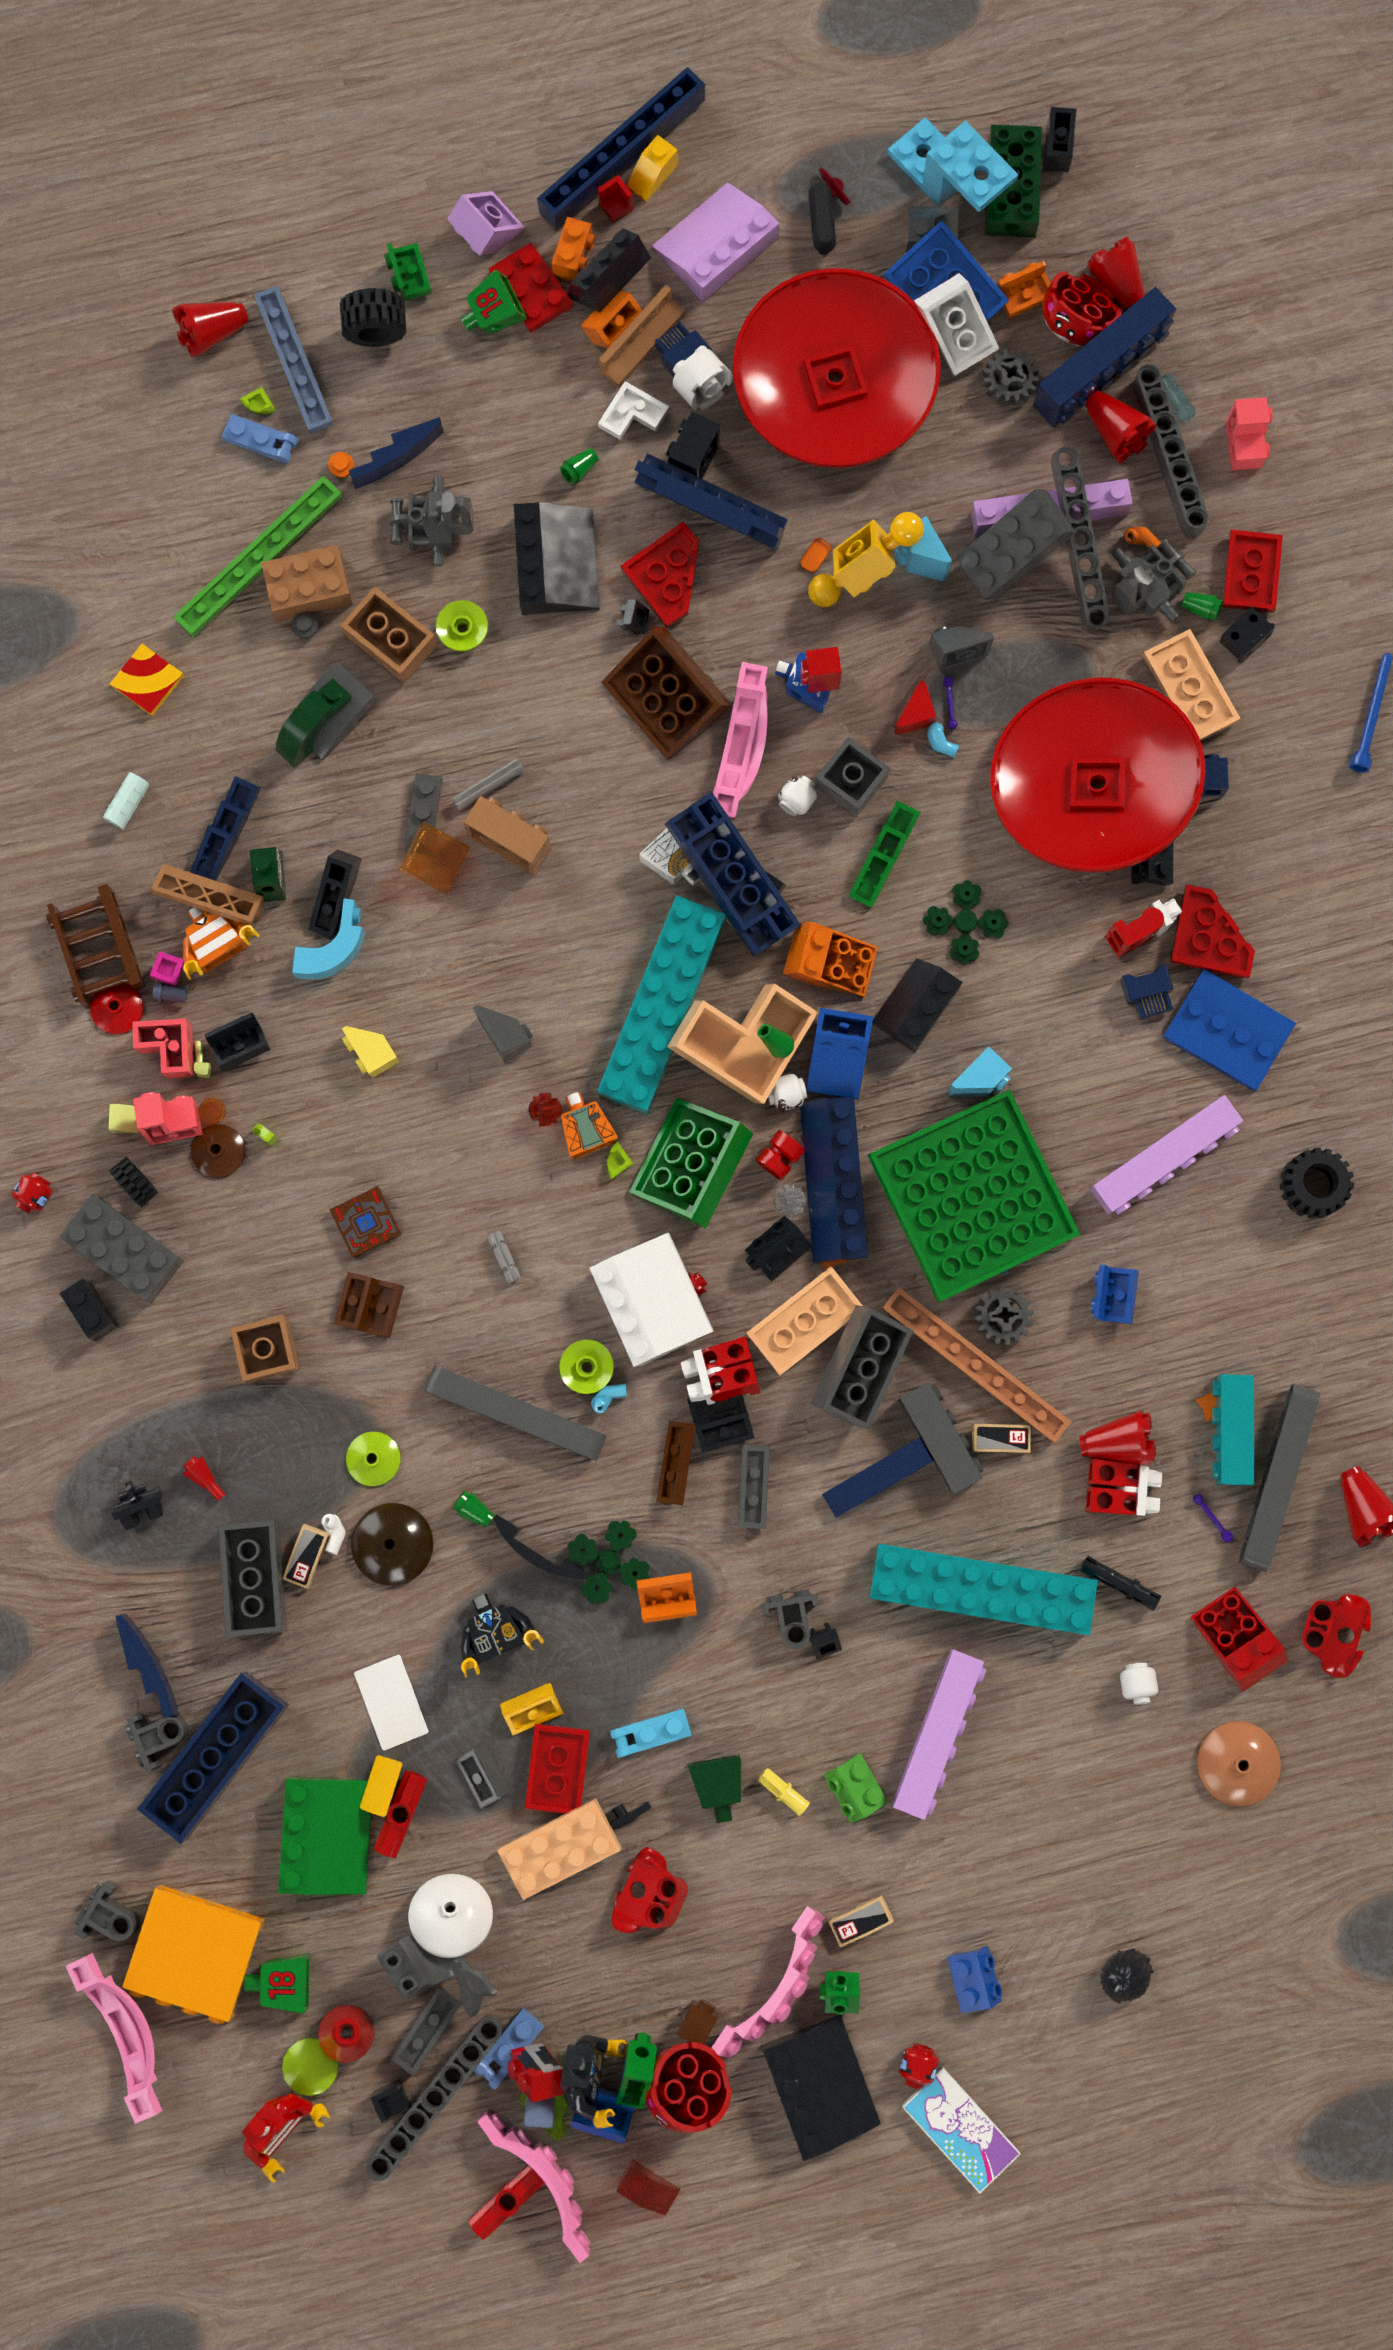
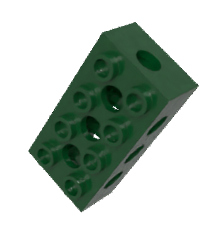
M991 124L988 144L1018 174V179L986 206L985 236L1036 238L1040 215L1042 126Z

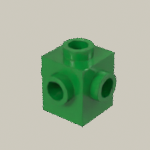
M843 1971L826 1972L825 1983H820L819 2001H825V2013L859 2014V1973Z

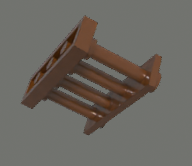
M108 884L98 887L100 896L96 897L97 900L59 913V910L52 903L47 905L49 914H46L48 924L51 929L56 931L74 987L70 988L72 996L76 1003L79 1002L85 1008L90 1007L87 996L126 983V985L130 984L135 990L146 988L114 890ZM98 910L106 911L108 920L105 921V924L67 937L63 925L64 922ZM107 934L110 936L114 935L116 945H113V949L75 961L71 947ZM114 959L122 960L125 969L121 970L120 974L85 986L83 985L79 971Z

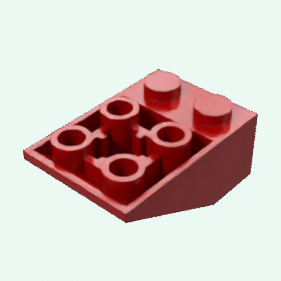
M1233 1587L1190 1617L1224 1669L1242 1692L1288 1662L1285 1648L1236 1587Z

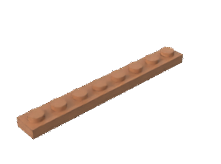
M900 1287L882 1308L883 1311L900 1324L913 1330L915 1336L1052 1443H1056L1070 1425L1071 1421Z

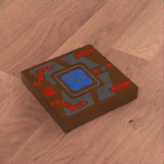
M379 1186L329 1209L352 1258H356L402 1235Z

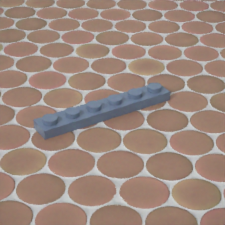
M278 285L254 294L309 434L333 426V421Z

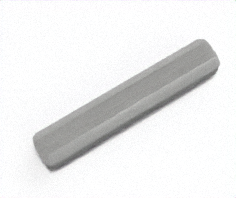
M515 759L454 796L453 802L459 811L476 802L480 796H486L524 772L522 764L519 760Z

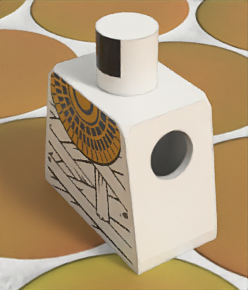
M667 828L639 854L640 861L673 885L682 877L692 886H695L701 880Z

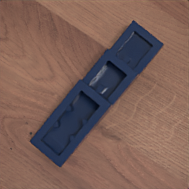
M440 417L391 434L393 444L370 452L373 462L350 469L349 473L355 490L389 475L425 451L444 433Z
M234 777L226 799L221 801L212 825L207 827L190 873L214 881L217 880L251 813L261 789L260 786L241 777Z
M919 1437L822 1495L835 1518L930 1464L934 1459L922 1438Z
M127 1614L115 1616L128 1670L140 1668L145 1693L157 1692L163 1718L179 1714L170 1683L159 1659L145 1636Z

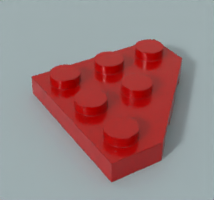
M684 521L621 565L623 573L667 629L689 613L699 540Z
M1186 884L1180 908L1182 912L1178 918L1170 963L1249 979L1255 954L1254 949L1250 943L1246 942L1239 932V927L1230 914L1224 910L1218 901L1219 898L1212 889Z

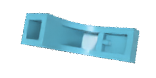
M343 900L340 930L332 942L320 948L295 947L292 973L296 978L313 980L326 978L342 971L355 959L365 937L363 928L355 926L360 924L361 908H358L355 900Z

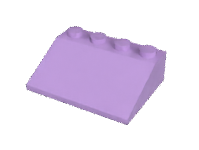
M726 183L653 244L652 249L703 302L779 238V223L761 204L730 183Z

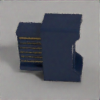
M678 322L675 327L655 340V347L662 354V365L673 378L675 376L673 372L674 366L679 361H685L698 347L705 346L712 351V348L696 330L689 333L681 322Z
M1166 964L1159 965L1158 969L1153 973L1139 977L1126 974L1121 977L1120 983L1127 1005L1134 1004L1139 1020L1173 1010L1169 993L1174 988Z

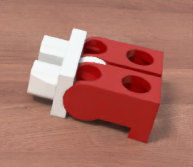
M1174 898L1163 905L1158 900L1152 903L1138 919L1126 925L1123 919L1114 923L1104 937L1119 959L1150 941L1154 935L1157 938L1163 935L1177 919L1176 916L1180 915L1182 911Z
M746 1336L708 1347L702 1351L701 1349L693 1351V1358L681 1362L685 1379L698 1375L701 1382L687 1385L691 1402L706 1400L707 1404L710 1405L714 1404L715 1401H724L750 1393V1396L761 1393Z
M1100 1459L1089 1460L1087 1484L1113 1486L1116 1489L1087 1487L1085 1512L1135 1516L1159 1513L1160 1498L1147 1497V1486L1161 1487V1472L1150 1470L1149 1466Z

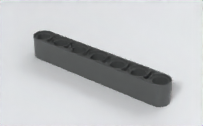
M1145 364L1137 372L1133 384L1134 392L1141 413L1150 417L1157 425H1165L1168 429L1163 431L1157 426L1149 436L1180 529L1186 537L1197 538L1203 533L1208 522V513L1161 373L1155 365ZM1142 378H1148L1152 383H1145L1142 381ZM1155 401L1159 403L1160 406L1154 407L1149 402ZM1171 448L1176 454H1169L1165 449ZM1173 472H1180L1184 477L1178 478ZM1181 496H1189L1192 501L1186 502L1181 498ZM1195 519L1200 525H1192L1189 520Z
M1064 446L1053 453L1051 467L1059 508L1076 533L1081 532L1086 537V542L1083 546L1075 543V534L1066 540L1081 621L1087 629L1096 630L1108 623L1109 610L1079 455L1073 447ZM1061 453L1069 455L1071 462L1068 467L1060 464L1059 455ZM1066 479H1070L1075 483L1076 489L1074 493H1069L1065 490L1064 482ZM1071 506H1077L1080 509L1081 515L1078 520L1072 519L1069 509ZM1082 558L1088 559L1091 563V568L1088 572H1083L1080 569L1079 563ZM1087 584L1093 585L1096 589L1093 599L1085 595ZM1093 610L1098 611L1101 615V621L1098 625L1090 621V613Z
M435 1365L424 1388V1391L595 1461H597L607 1437L600 1432Z
M1292 1384L1288 1391L1241 1548L1239 1564L1263 1572H1267L1270 1567L1320 1398V1392L1296 1384Z
M488 2014L480 2019L373 2152L366 2167L367 2174L371 2179L383 2181L390 2176L496 2044L503 2031V2022L499 2016ZM485 2023H493L497 2028V2033L493 2036H488L483 2032L482 2026ZM469 2045L477 2047L479 2056L476 2058L467 2057L464 2051L465 2047ZM449 2068H456L459 2070L461 2078L456 2081L450 2080L447 2077L446 2071ZM433 2090L441 2093L443 2100L440 2103H433L430 2101L428 2093ZM414 2113L421 2114L424 2118V2124L420 2126L414 2125L410 2120V2115ZM395 2136L403 2137L406 2141V2146L404 2148L395 2147L392 2143V2138ZM374 2160H385L388 2169L385 2171L377 2170L374 2166Z

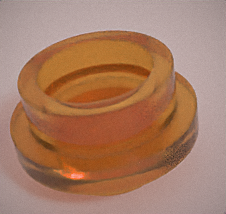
M207 1098L199 1106V1116L205 1123L217 1124L225 1117V1105L218 1098Z

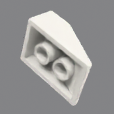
M960 273L914 300L935 335L938 348L954 376L999 349L969 282Z

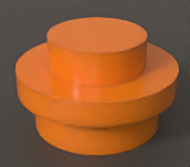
M337 452L330 457L328 467L333 476L346 478L350 475L349 470L354 468V461L348 453Z

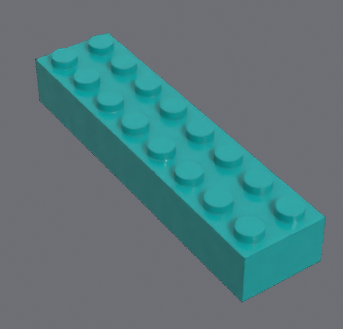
M676 895L597 1090L598 1097L648 1116L674 1052L667 1046L694 1002L726 922V914Z
M877 1544L869 1598L1090 1635L1098 1580Z

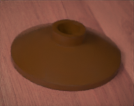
M217 1124L204 1128L202 1130L203 1135L196 1136L191 1147L192 1160L195 1166L203 1174L210 1177L221 1178L231 1175L241 1166L244 1160L245 1145L243 1139L238 1132L226 1125ZM215 1145H220L221 1151L218 1154L212 1153V1148Z

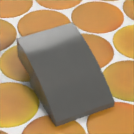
M337 661L305 695L306 697L313 690L317 692L332 678L351 695V701L322 727L314 740L313 752L322 760L359 725L358 720L376 703L374 695Z

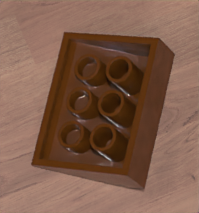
M653 627L601 682L667 760H670L707 730L732 706L665 627Z

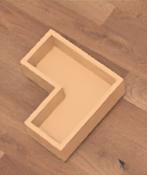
M775 983L767 984L763 987L741 1025L704 1000L694 1001L667 1047L754 1104H764L818 1012ZM763 1024H769L791 1035L794 1049L789 1056L779 1058L774 1057L757 1035L758 1029Z

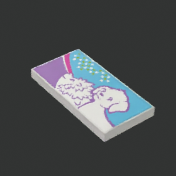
M943 2066L936 2071L932 2084L922 2085V2089H918L902 2104V2108L979 2193L991 2184L1021 2154Z

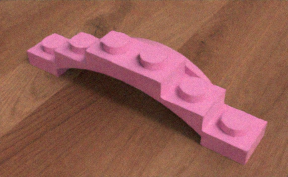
M742 662L727 739L713 792L731 820H735L739 800L749 791L757 776L767 736L768 700L765 681L768 667Z
M806 1907L791 1929L796 1933L794 1951L784 1978L767 2003L747 2021L737 2027L726 2025L711 2048L716 2054L730 2059L731 2056H734L740 2050L743 2039L754 2042L763 2035L767 2026L772 2023L779 2025L780 2022H783L789 2016L791 2005L807 1988L806 1983L810 1979L807 1975L808 1966L815 1957L814 1952L818 1948L810 1939L821 1930L822 1921L825 1918L824 1915L811 1907Z
M93 1953L66 1965L76 1991L82 1990L92 2000L103 2015L116 2040L127 2081L128 2095L124 2097V2100L135 2124L157 2115L162 2111V2108L151 2086L157 2080L154 2073V2045L151 2031L142 2011L125 1991L115 1985L111 1975L106 1978L103 1977Z
M489 2109L479 2116L478 2124L494 2146L517 2155L530 2165L546 2183L560 2212L563 2228L562 2240L578 2262L581 2263L589 2256V2245L591 2243L582 2230H576L581 2225L582 2217L580 2215L582 2210L574 2199L569 2201V2197L574 2191L572 2184L575 2183L572 2176L565 2168L561 2170L555 2162L557 2156L549 2145L544 2147L540 2141L531 2148L529 2146L531 2140L523 2129L518 2130L514 2125L505 2132L503 2128L506 2126L497 2113L492 2114Z

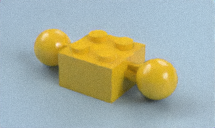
M912 512L900 513L893 519L890 533L888 534L873 519L833 549L834 574H819L811 580L808 586L810 600L815 605L825 608L834 605L839 600L843 586L853 597L867 592L873 583L880 578L887 577L894 570V549L897 546L910 547L921 540L924 534V524L921 518Z

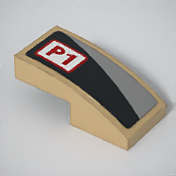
M972 1424V1452L1030 1453L1031 1425Z
M303 1524L291 1553L283 1580L307 1589L311 1586L318 1562L323 1555L329 1537L328 1532Z
M881 1895L858 1905L855 1909L831 1918L828 1922L839 1946L843 1947L893 1923L894 1919Z

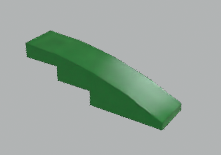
M898 800L896 801L886 824H884L856 879L849 897L871 908L874 906L921 814L920 811Z

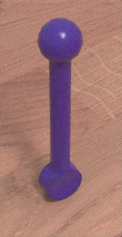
M947 676L943 679V686L946 687L949 711L947 725L949 729L954 730L957 728L958 723L954 718L951 689L953 678Z
M1196 1494L1193 1497L1194 1503L1200 1505L1222 1534V1540L1225 1542L1232 1541L1233 1534L1224 1529L1204 1503V1497L1201 1494Z

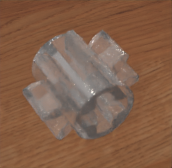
M794 1184L783 1185L782 1189L776 1190V1195L773 1199L774 1208L778 1211V1214L785 1213L786 1219L797 1217V1214L804 1212L806 1195L802 1188L794 1189Z

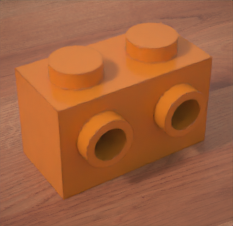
M570 217L566 218L552 260V270L556 279L571 283L578 276L579 272L587 266L589 250L592 251L595 243V235L592 234L591 223Z
M620 291L601 312L594 310L580 326L594 345L609 348L640 314L642 309L630 292Z

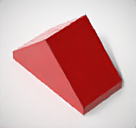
M922 680L919 682L895 726L894 733L901 735L929 727L932 723H935L936 714L926 682Z

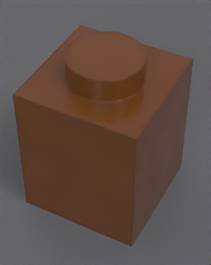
M703 1999L700 2002L693 2000L678 2028L677 2035L689 2042L705 2044L718 2019V2013L714 2011L716 2007Z

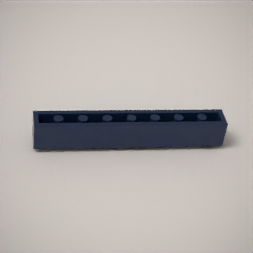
M689 67L685 68L537 197L539 214L555 230H558L565 223L567 217L571 218L598 195L597 189L617 175L622 174L638 160L642 152L657 135L663 138L705 101V83Z

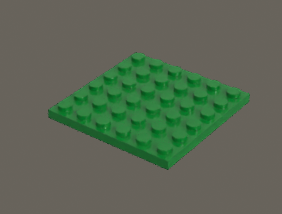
M1010 1089L867 1155L938 1303L1080 1235Z

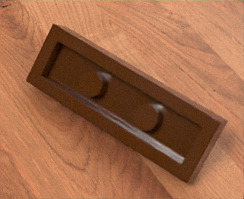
M669 1421L656 1502L683 1506L695 1424Z

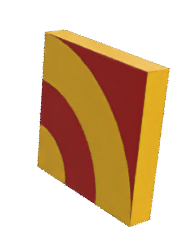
M141 644L110 682V685L153 716L184 678V674L144 644Z

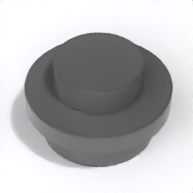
M302 612L293 618L292 630L296 636L307 639L314 636L317 632L318 622L314 615Z

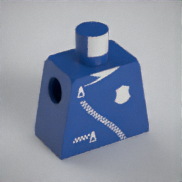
M799 652L794 665L780 660L775 675L788 679L786 693L812 709L823 713L831 690L808 693L807 685H802L800 669H802L801 660H805L806 653Z

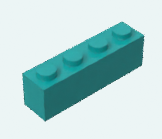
M1220 1374L1216 1376V1380L1212 1381V1396L1216 1397V1408H1212V1424H1216V1435L1212 1436V1451H1216V1462L1212 1463V1478L1216 1479V1485H1254V1375Z

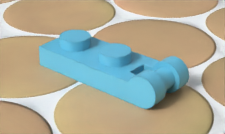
M684 1708L610 1730L612 1739L615 1738L618 1748L615 1749L617 1758L692 1736ZM633 1733L636 1743L628 1745L625 1735Z

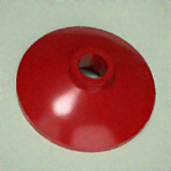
M126 983L95 993L90 1005V1013L94 1023L101 1030L109 1034H124L133 1029L132 1022L140 1021L144 1011L141 995L131 985H126ZM113 1002L119 1003L117 1010H111Z

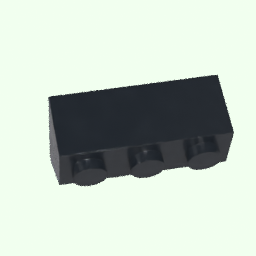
M623 228L616 233L613 239L596 254V257L571 282L567 293L569 298L601 312L651 259L639 235Z
M916 958L875 1016L872 1024L915 1053L953 1000L963 982L943 968Z

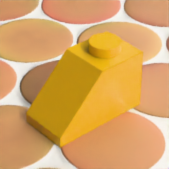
M657 135L642 152L626 185L628 189L647 202L678 166V149Z

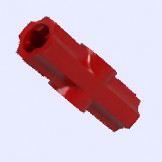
M405 1770L392 1805L388 1809L386 1820L374 1847L375 1851L387 1857L397 1858L428 1778L416 1772ZM396 1807H403L407 1810L408 1818L406 1821H399L395 1818L394 1810Z
M527 2164L507 2184L501 2186L498 2192L468 2219L472 2230L478 2237L485 2240L509 2216L514 2215L519 2207L545 2184L543 2179ZM510 2194L514 2197L516 2203L512 2206H506L502 2203L501 2196Z

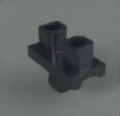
M132 1481L126 1482V1491L118 1494L121 1502L113 1506L114 1511L111 1513L114 1521L119 1519L125 1530L131 1529L140 1523L136 1513L140 1510L145 1509L149 1520L163 1515L164 1510L161 1502L163 1493L160 1487L147 1492L144 1484L135 1487Z

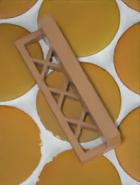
M665 285L599 358L600 373L618 388L624 384L656 348L655 340L675 327L686 315V310L672 299V289Z
M165 864L162 865L151 887L152 894L251 926L255 917L260 919L264 912L263 896Z

